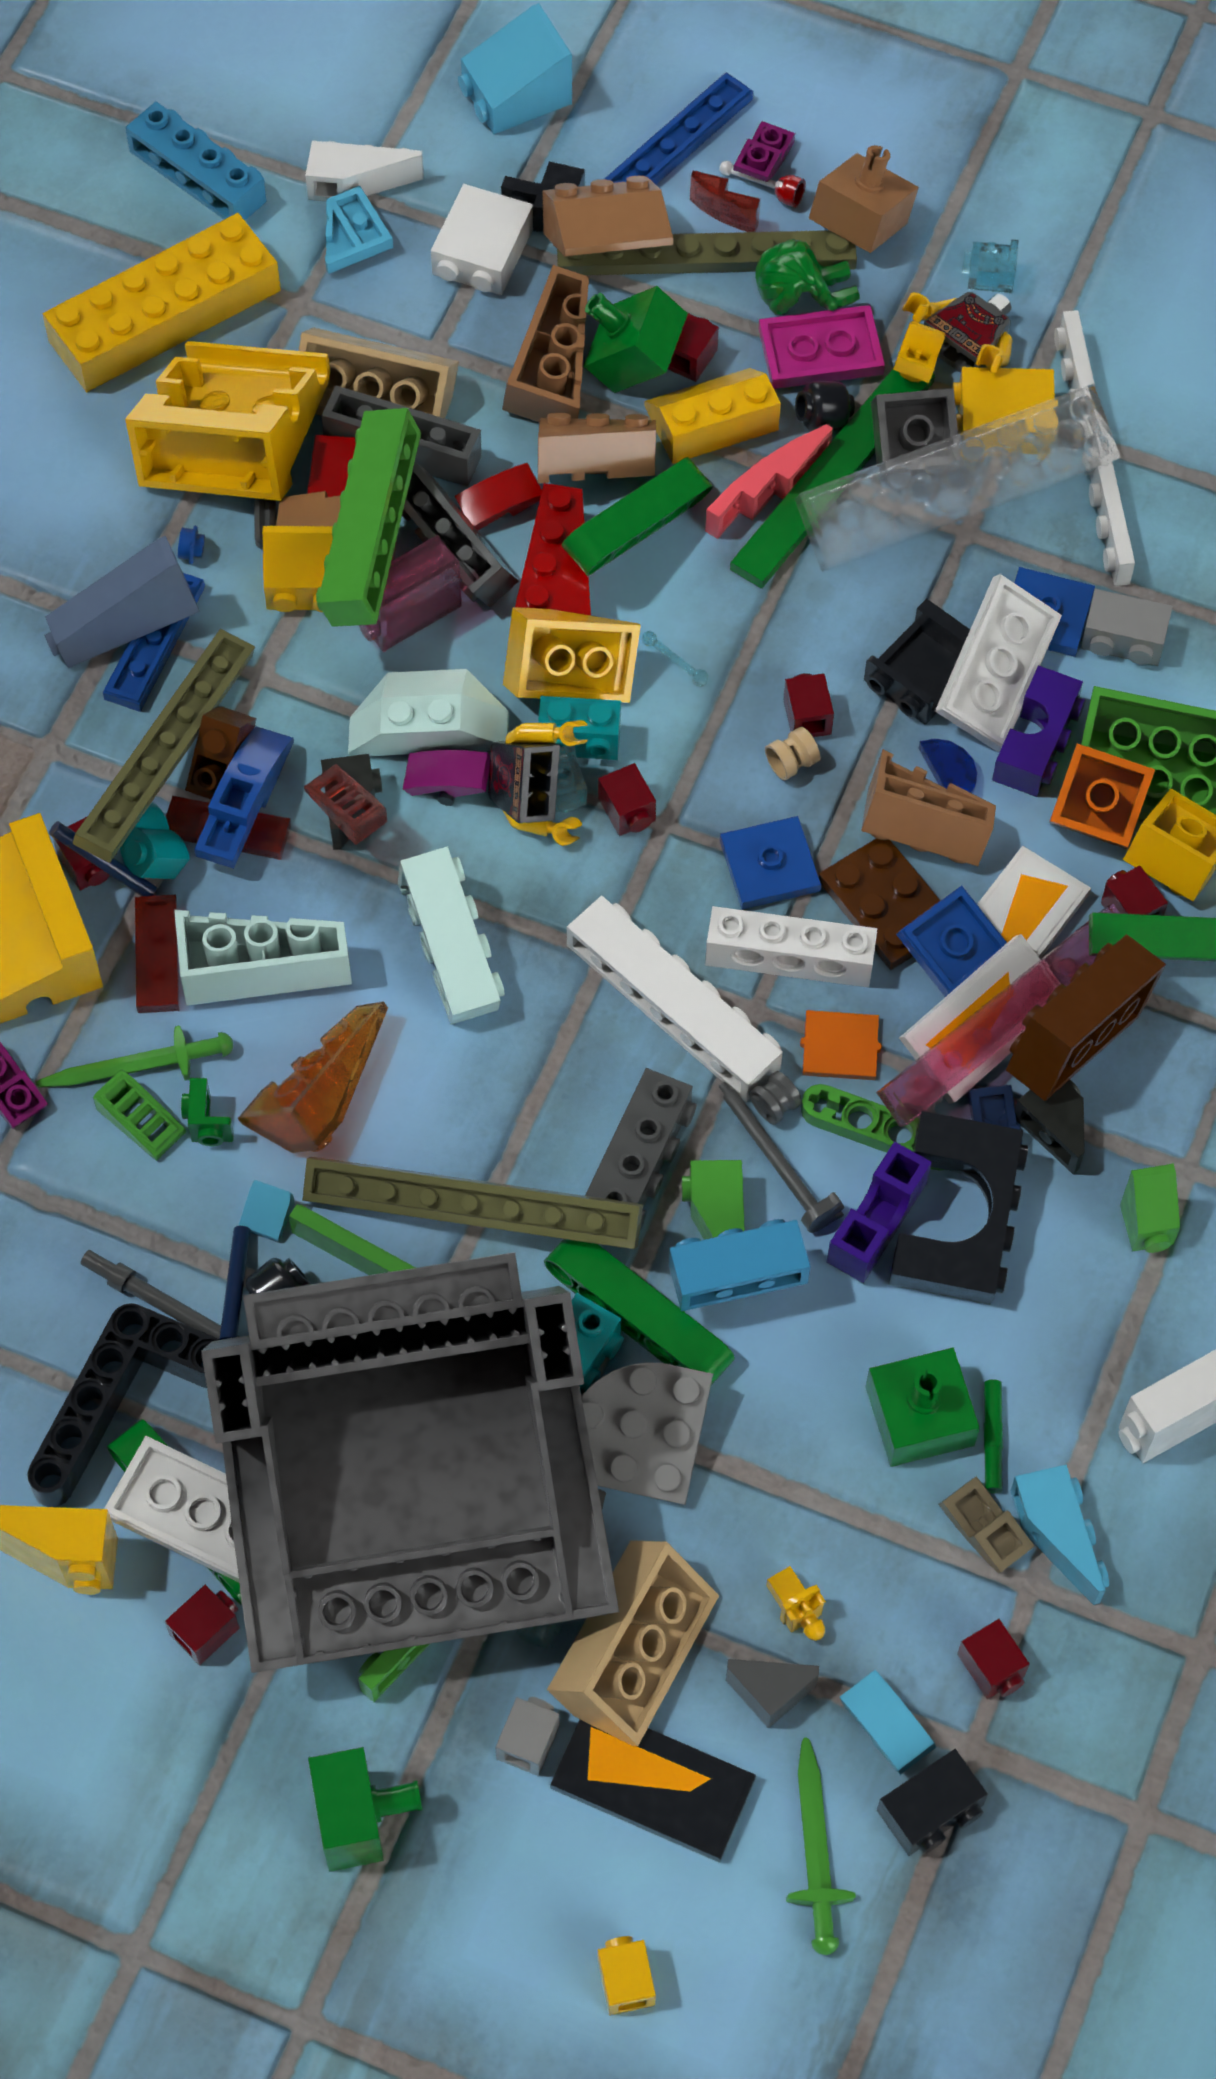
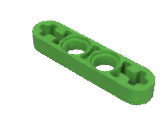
M813 1085L803 1094L801 1105L802 1117L812 1126L886 1153L894 1143L888 1136V1131L894 1126H904L911 1132L912 1137L909 1141L898 1144L913 1151L919 1118L829 1085ZM820 1099L826 1100L827 1107H824L821 1112L814 1111V1104H817ZM839 1105L845 1106L842 1111L841 1121L835 1119L836 1112L839 1111ZM861 1111L870 1116L872 1123L866 1128L859 1129L849 1123L848 1117L854 1112ZM931 1167V1168H930V1169H932V1170H938V1171L944 1170V1169H939V1168H934V1167Z

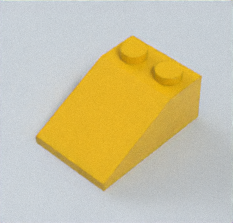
M512 607L503 686L517 698L540 699L541 696L618 700L630 703L641 625L633 622L552 609Z
M0 1505V1551L67 1588H73L77 1593L94 1595L99 1594L101 1589L113 1590L118 1536L108 1509Z

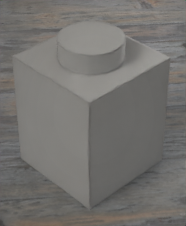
M516 1697L495 1747L496 1759L539 1776L560 1726L559 1713L554 1712V1707L542 1699L529 1697L528 1701Z

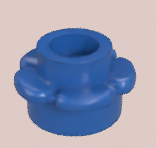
M194 525L193 529L182 527L180 532L178 559L189 560V564L194 563V557L202 558L205 535L198 534V526Z

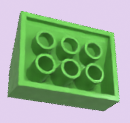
M1094 686L1081 745L1155 769L1138 820L1144 821L1170 788L1216 815V711Z

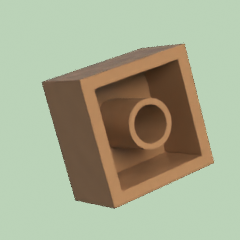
M877 145L868 147L866 157L859 153L854 154L819 181L808 218L869 253H872L907 225L919 189L918 186L886 169L891 154L886 149L883 156L880 157L883 147Z

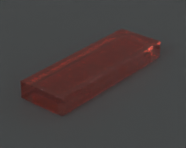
M172 795L166 814L169 830L178 834L183 841L197 843L209 817V802ZM259 812L241 852L281 860L291 828L290 818Z
M176 894L135 897L136 1008L138 1013L179 1011V960L174 910H178Z

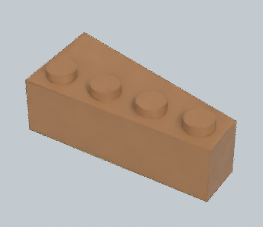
M556 265L552 266L508 379L502 410L540 422V418H547L548 414L557 412L568 413L571 415V418L578 419L585 343V306L588 299V276Z

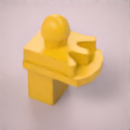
M791 1566L768 1578L766 1586L781 1608L780 1620L783 1625L786 1624L791 1633L803 1627V1633L807 1638L814 1641L822 1639L825 1635V1626L823 1621L817 1617L822 1615L823 1606L826 1601L821 1595L819 1587L814 1585L805 1589Z

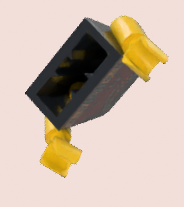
M585 721L565 722L561 727H557L556 723H523L506 735L505 741L493 742L490 753L488 795L502 809L513 828L545 837L550 833L553 835L554 840L562 846L569 845L580 839L578 836L571 835L567 830L582 826L580 819L571 816L559 823L552 821L555 820L560 745L556 744V741L560 739L566 746L585 744L588 739L578 740L573 733L574 727L587 726L588 724Z

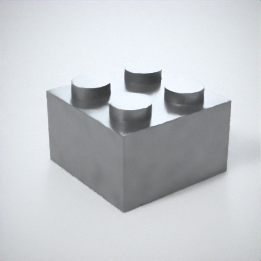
M954 388L881 394L874 397L871 402L878 479L954 473L961 466Z

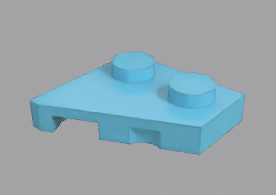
M361 186L326 199L325 265L328 274L393 248L392 236Z

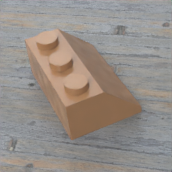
M630 176L627 178V182L618 183L599 179L592 181L590 186L580 187L572 183H561L555 185V189L543 190L544 235L565 257L673 245V235L662 190L646 176Z

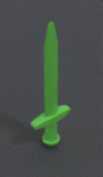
M178 1025L174 1028V1046L67 1068L38 1080L36 1085L38 1087L73 1086L111 1078L121 1069L129 1074L176 1063L179 1064L182 1076L187 1081L190 1080V1060L220 1053L225 1057L233 1049V1040L228 1034L218 1032V1037L186 1043L182 1029Z
M803 1738L798 1766V1784L808 1889L789 1893L786 1897V1902L812 1906L815 1939L811 1941V1945L818 1954L830 1955L836 1951L839 1945V1939L834 1937L831 1906L851 1902L855 1899L856 1894L847 1890L831 1888L821 1775L811 1742L808 1738Z

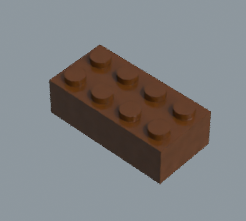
M1127 934L1115 945L1107 943L1099 951L1092 965L1089 966L1087 963L1081 965L1071 978L1070 984L1067 986L1063 984L1058 985L1050 994L1043 1007L1037 1004L1028 1012L1022 1022V1025L1026 1027L1025 1031L1015 1039L1009 1049L1013 1056L1006 1071L1046 1101L1139 1018L1166 964Z

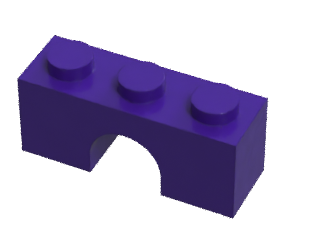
M1038 665L1024 696L1020 718L1037 724L1041 731L1026 734L1010 728L996 759L992 781L1035 797L1038 796L1043 783L1051 784L1058 767V762L1053 761L1057 751L1065 752L1072 734V730L1067 729L1071 720L1078 722L1086 699L1080 697L1083 681Z
M894 1141L874 1172L871 1185L862 1203L856 1211L851 1208L831 1239L826 1263L864 1283L926 1186L932 1162Z

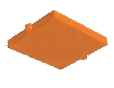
M806 1010L805 1037H802L800 1040V1046L804 1048L802 1075L876 1080L877 1053H880L882 1048L881 1043L878 1042L879 1015Z

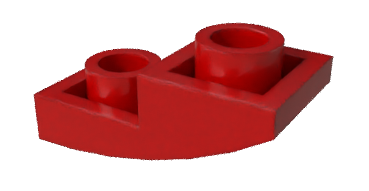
M524 463L484 479L454 497L463 514L479 531L508 512L515 516L540 501L542 488L537 483L538 480L530 465Z

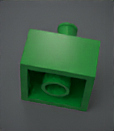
M658 286L615 304L606 299L602 293L595 294L587 302L585 312L600 324L585 360L584 367L613 393L665 374L688 313Z
M954 1347L869 1368L865 1387L890 1467L975 1446L980 1427Z
M364 1747L309 1757L308 1761L322 1846L329 1872L384 1861L378 1823L382 1822L381 1817L422 1810L417 1780L381 1789H376L375 1785L371 1786Z

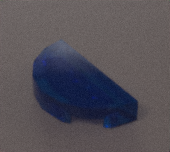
M941 739L919 741L918 749L938 785L947 789L948 785L952 783L970 793L974 792L978 772L973 758L963 747L951 741Z

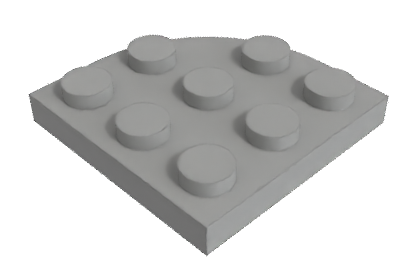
M638 1363L614 1370L596 1381L582 1395V1403L597 1485L686 1505L713 1374L670 1364Z

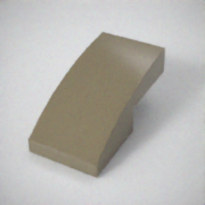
M977 1476L938 1504L965 1539L997 1573H1001L1035 1547L1008 1510L1005 1512L1001 1510Z

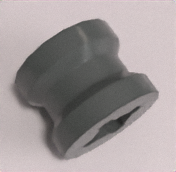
M779 1071L774 1072L768 1077L767 1084L756 1086L749 1091V1097L755 1109L767 1122L773 1125L783 1119L785 1111L788 1109L795 1110L802 1104L801 1095L795 1085L786 1075Z

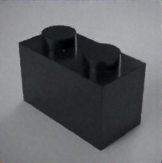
M953 1749L880 1798L876 1811L908 1856L919 1849L923 1854H926L939 1846L946 1839L943 1833L957 1823L963 1829L976 1821L984 1813L981 1807L984 1806L988 1793L958 1751Z

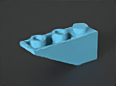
M1067 1464L1015 1476L1010 1492L1021 1528L1028 1538L1093 1605L1100 1604L1106 1591L1105 1588L1109 1587V1578L1104 1562L1096 1561L1092 1548L1093 1545H1096L1095 1532L1090 1519L1084 1520L1079 1504L1083 1503V1495L1078 1479L1070 1477Z

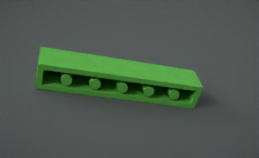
M408 408L364 411L361 426L356 430V446L353 458L348 463L346 487L340 495L341 507L339 516L332 528L333 540L330 552L324 560L325 573L322 585L317 589L316 593L317 606L320 611H323L332 627L377 624L421 436V431Z

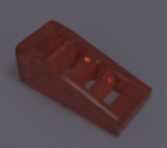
M337 764L304 786V791L355 845L388 822L386 808ZM334 779L339 782L325 793L320 790ZM343 789L347 791L346 794L336 801L331 800L332 797ZM353 798L356 800V802L349 806L347 809L343 810L341 808L346 803L351 801ZM361 808L365 810V812L360 814L355 819L351 817Z

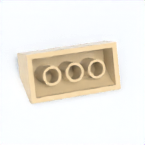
M314 327L301 333L298 351L328 353L329 382L315 413L316 415L322 416L329 398L337 385L445 419L453 397L459 361Z
M630 1540L613 1571L619 1612L588 1617L547 1688L574 1717L632 1746H638L719 1597L713 1588L667 1541Z

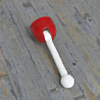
M723 161L720 164L719 170L725 176L733 174L774 188L777 199L785 205L796 208L803 198L806 181L803 178L785 175L778 181L770 179L768 182L733 170L734 165L730 161Z

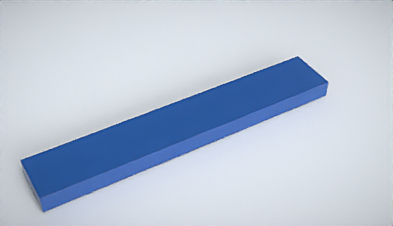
M725 72L604 179L618 183L627 182V178L630 176H646L657 185L753 100V90Z

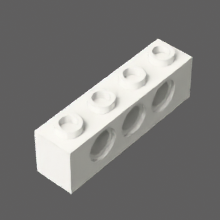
M712 906L705 966L869 988L877 928Z

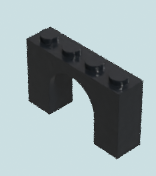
M921 1111L917 1123L913 1152L931 1161V1167L958 1172L976 1183L986 1199L988 1219L986 1225L976 1235L957 1242H945L899 1233L888 1285L989 1305L996 1292L1003 1293L1008 1268L1000 1267L1003 1251L1010 1252L1015 1227L1007 1225L1010 1210L1017 1211L1021 1195V1186L1014 1185L1016 1171H1024L1028 1154V1145L1021 1144L1023 1130Z

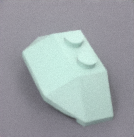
M467 669L388 672L350 717L349 756L362 754L383 756L406 755L432 750L491 751L493 742L505 741L506 735L509 733V712Z

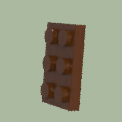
M876 838L821 871L818 875L821 886L853 925L877 928L875 952L890 971L913 957L896 934L940 902V900L891 840Z

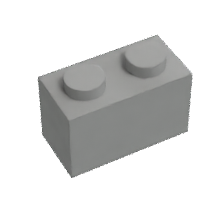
M1095 589L1081 649L1092 651L1100 656L1111 655L1129 659L1136 664L1158 666L1173 606Z

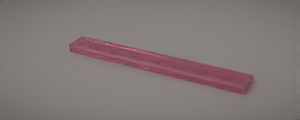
M1114 904L1108 905L1098 912L1120 914ZM1089 921L876 1092L900 1127L912 1122L921 1114V1111L929 1108L1026 1028L1022 1025V1022L1028 1012L1037 1004L1043 1007L1050 994L1058 985L1063 984L1067 986L1070 984L1071 978L1081 965L1087 963L1090 966L1094 963L1096 956H1089Z

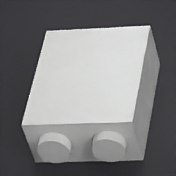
M463 184L431 249L432 275L439 276L446 281H455L469 285L483 292L502 295L533 231V204Z
M1216 1349L1130 1397L1119 1425V1437L1126 1450L1131 1454L1136 1453L1142 1463L1149 1461L1216 1423Z

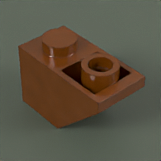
M218 706L202 716L185 791L212 799L232 758L249 733L254 729L257 718L222 706Z

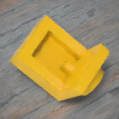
M911 321L899 349L893 370L900 372L899 374L906 380L929 383L945 339V333Z

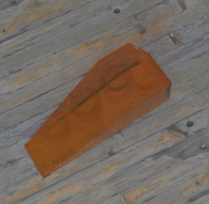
M385 1002L358 1005L321 1037L320 1042L323 1047L312 1051L305 1057H298L291 1064L294 1072L279 1086L271 1081L259 1092L238 1117L241 1124L291 1153L318 1152L325 1148L332 1141L334 1131L343 1122L388 1010Z

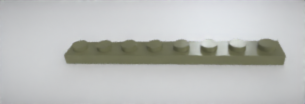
M830 230L672 234L673 245L567 257L557 249L558 266L582 275L754 272L759 258L764 251L791 239L806 241L814 252L819 265L823 267L848 261L850 269H856L857 263L856 245Z
M222 629L217 632L75 833L73 845L108 863L111 862L197 738L202 716L219 706L252 658L255 646Z
M309 1157L306 1160L302 1198L303 1201L630 1249L638 1247L643 1204L318 1157Z

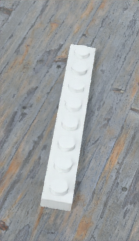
M1078 310L1065 311L1062 315L1060 328H1055V347L1057 351H1062L1063 353L1061 373L1063 381H1069L1070 384L1068 391L1069 410L1071 413L1076 412L1075 437L1077 443H1083L1084 452L1082 453L1084 475H1090L1092 483L1089 485V500L1091 507H1097L1099 515L1096 518L1098 539H1104L1106 546L1103 551L1104 568L1106 572L1112 573L1114 587L1130 585L1135 560Z

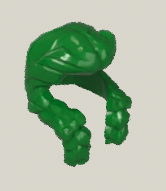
M791 239L770 247L760 256L756 266L755 279L762 300H764L775 315L786 314L799 301L802 292H809L820 306L830 311L853 304L860 299L858 288L855 285L843 288L840 291L830 292L828 286H833L850 278V265L848 261L840 262L833 266L823 267L819 265L814 252L806 241Z

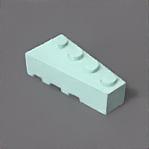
M174 910L180 977L186 1005L352 984L344 922L290 918L286 923L269 921L268 916L251 915V920L227 918L226 913L209 912V917L190 916V912L187 910Z

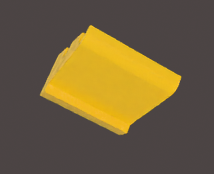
M187 341L185 343L187 357L175 356L155 381L158 394L145 393L125 418L138 485L140 487L281 501L293 485L291 468L329 382L330 364L328 353Z
M41 813L9 823L11 832L0 837V1024L28 1014L26 1006L36 998L49 997L52 1004L55 1005L103 988L93 946Z

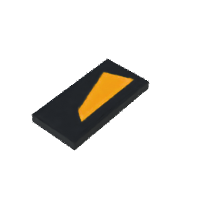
M579 1720L550 1784V1789L720 1863L754 1784L756 1775L649 1728L646 1730L639 1745L632 1746Z

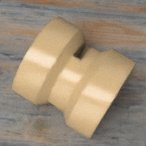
M799 727L790 732L788 738L784 741L775 740L765 746V754L771 768L784 781L796 775L798 769L802 766L808 768L818 763L821 759L820 751L814 738L804 727Z

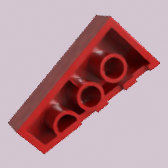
M548 483L543 484L515 607L552 609L591 616L589 578L561 546L563 541L574 530L585 523L582 489Z

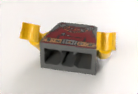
M912 292L909 295L902 310L913 313V321L920 323L923 320L924 325L945 333V339L938 357L961 373L962 367L990 368V372L995 374L998 368L1006 367L1009 364L1013 339L1009 334L1011 321L1006 315L1011 311L1012 307L1010 301L1004 295L997 293L986 302L975 293L966 292L959 298H951L934 303L917 292Z

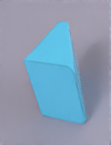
M254 1180L249 1190L239 1226H246L250 1228L251 1233L279 1242L289 1220V1215L295 1207L293 1194L278 1187Z

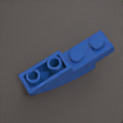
M257 726L249 733L232 758L209 803V817L194 848L196 857L234 869L260 808H265L294 743L293 737Z

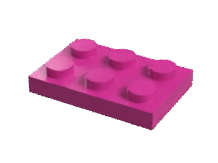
M871 305L759 319V334L769 379L774 389L806 385L812 381H840L884 375L885 363Z

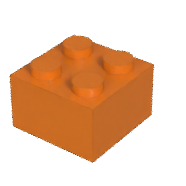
M1077 743L1049 823L1127 849L1155 769Z

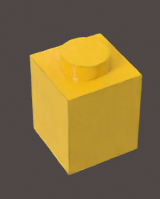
M623 1936L606 1941V1948L598 1949L597 1960L609 2015L655 2006L656 1994L644 1940L633 1942L632 1936Z

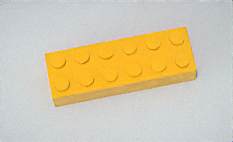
M236 213L43 312L48 342L87 393L280 292L278 262L241 215Z

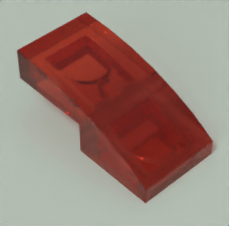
M692 171L690 183V201L709 216L724 224L742 231L756 232L759 224L760 198L728 191L729 179Z

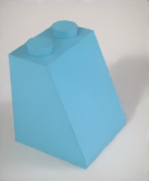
M539 3L531 6L461 58L462 75L458 76L460 89L465 97H471L478 119L482 123L486 122L493 134L572 104V53Z

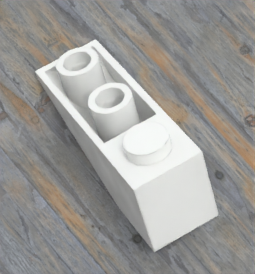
M312 141L305 175L308 200L326 201L330 197L357 186H361L366 196H370L423 180L422 151L407 148L398 149L372 145L345 144L333 141Z

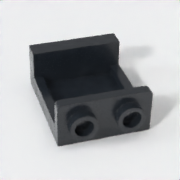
M926 598L916 609L914 623L879 658L871 655L866 661L864 681L867 682L873 692L878 695H885L896 703L906 716L915 717L926 725L937 714L935 710L970 629Z

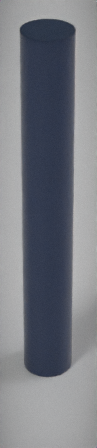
M59 821L53 824L49 831L51 837L145 899L149 900L153 897L157 890L154 884L145 878L135 876L127 866L115 858L108 863L73 845L76 832Z
M240 1225L233 1229L219 1340L236 1338L238 1335L251 1232L250 1228Z

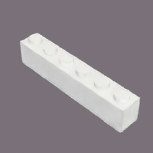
M601 895L567 926V946L718 1079L726 1082L731 1090L735 1089L742 1100L747 1102L750 1099L749 1091L756 1086H764L768 1083L770 1075L781 1070L783 1052L779 1043L767 1033L761 1034L754 1028L748 1016L738 1007L731 1008L720 998L717 989L711 983L705 980L701 982L695 977L681 957L675 954L671 956L665 951L651 931L648 929L641 930L635 925L622 906L617 903L612 905Z

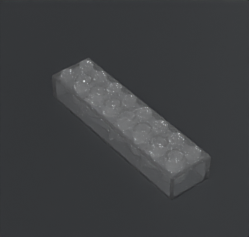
M1093 383L801 492L797 495L795 501L820 569L824 572L1108 466L1121 457Z

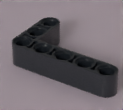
M129 1303L118 1307L111 1315L29 1466L27 1472L28 1482L37 1501L47 1507H58L68 1501L143 1362L203 1388H207L204 1368L200 1366L203 1361L201 1351L212 1341L219 1339L138 1304ZM131 1324L142 1326V1329L134 1335L122 1333L125 1327ZM175 1340L182 1343L175 1351L165 1352L161 1350V1347L168 1341ZM111 1361L122 1363L119 1370L107 1373L102 1371L105 1364ZM96 1398L102 1401L101 1405L95 1410L86 1411L81 1409L82 1405L89 1399ZM76 1436L81 1438L79 1445L73 1449L61 1447L63 1441L69 1437ZM48 1475H59L61 1477L57 1485L44 1488L40 1486L41 1481Z

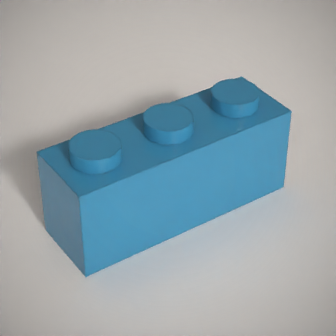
M774 1219L763 1223L760 1228L743 1231L740 1228L723 1231L715 1238L706 1240L688 1238L678 1242L674 1247H669L668 1265L681 1311L808 1284L810 1263L797 1220L785 1222L783 1219Z

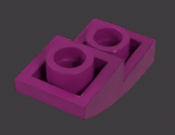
M761 121L753 138L747 139L734 163L733 170L768 182L780 168L795 141V133Z
M432 750L409 753L403 790L411 796L445 791L454 798L486 792L490 771V754L468 750Z
M0 1042V1115L14 1129L47 1107L48 1103L26 1072L20 1070Z

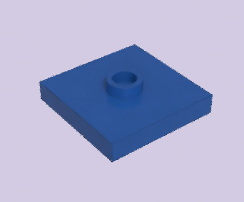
M1019 567L1014 583L1062 615L1047 650L1076 657L1095 586Z
M798 816L720 834L719 841L742 910L820 892L821 883Z
M963 886L957 888L896 934L944 997L951 993L1007 943Z

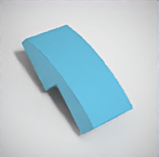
M876 1670L840 1696L843 1706L868 1733L874 1746L900 1775L936 1748L935 1743Z

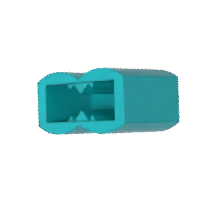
M153 802L120 847L125 865L139 878L175 879L190 860L184 841L178 834L169 830V825L163 811Z

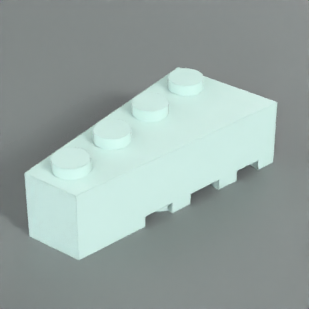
M447 846L401 860L398 885L402 895L407 894L408 912L413 925L422 926L423 931L420 932L421 946L428 963H434L436 970H433V978L452 1025L497 1011L501 1001L500 997L504 996L505 992L498 972L491 973L486 958L491 957V950L486 935L484 933L478 935L473 920L478 919V912L473 897L471 895H464L460 883L465 881L462 864L458 857H451Z

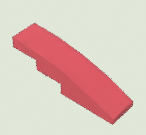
M826 424L788 442L761 459L732 482L706 509L705 532L718 539L739 513L754 520L774 495L784 499L831 443L833 427Z

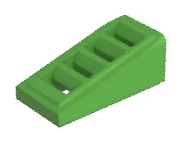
M123 1069L118 1071L93 1096L96 1110L156 1161L186 1133V1129ZM138 1102L140 1105L126 1117L124 1113L133 1104ZM151 1113L153 1117L139 1130L136 1126ZM161 1124H164L167 1128L151 1142L148 1137Z

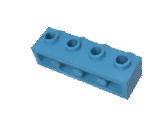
M155 101L125 127L129 152L222 219L239 213L246 220L267 202L265 180L262 174L256 168L248 167L238 160L228 148H221L214 143L203 130L195 129L186 123L175 110H168Z

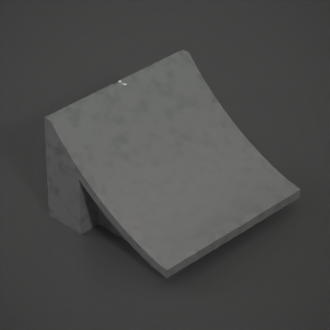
M515 1252L243 1295L249 1335L212 1341L201 1351L215 1444L222 1443L235 1554L252 1673L619 1612L598 1485L579 1385L584 1384L571 1295L569 1291L560 1286L521 1292Z

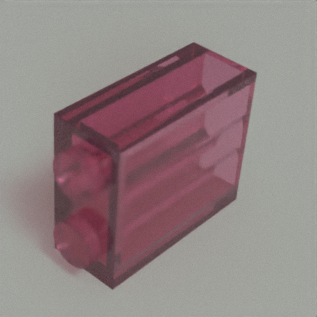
M438 535L391 561L377 624L359 625L365 638L369 642L374 640L383 652L462 606L459 561Z

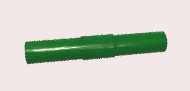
M991 1379L984 1382L985 1488L989 1493L997 1494L1002 1492V1382Z

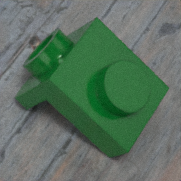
M190 1078L189 1094H182L181 1115L182 1119H188L191 1141L199 1142L205 1146H218L223 1142H233L234 1130L231 1118L210 1117L211 1094L207 1078Z

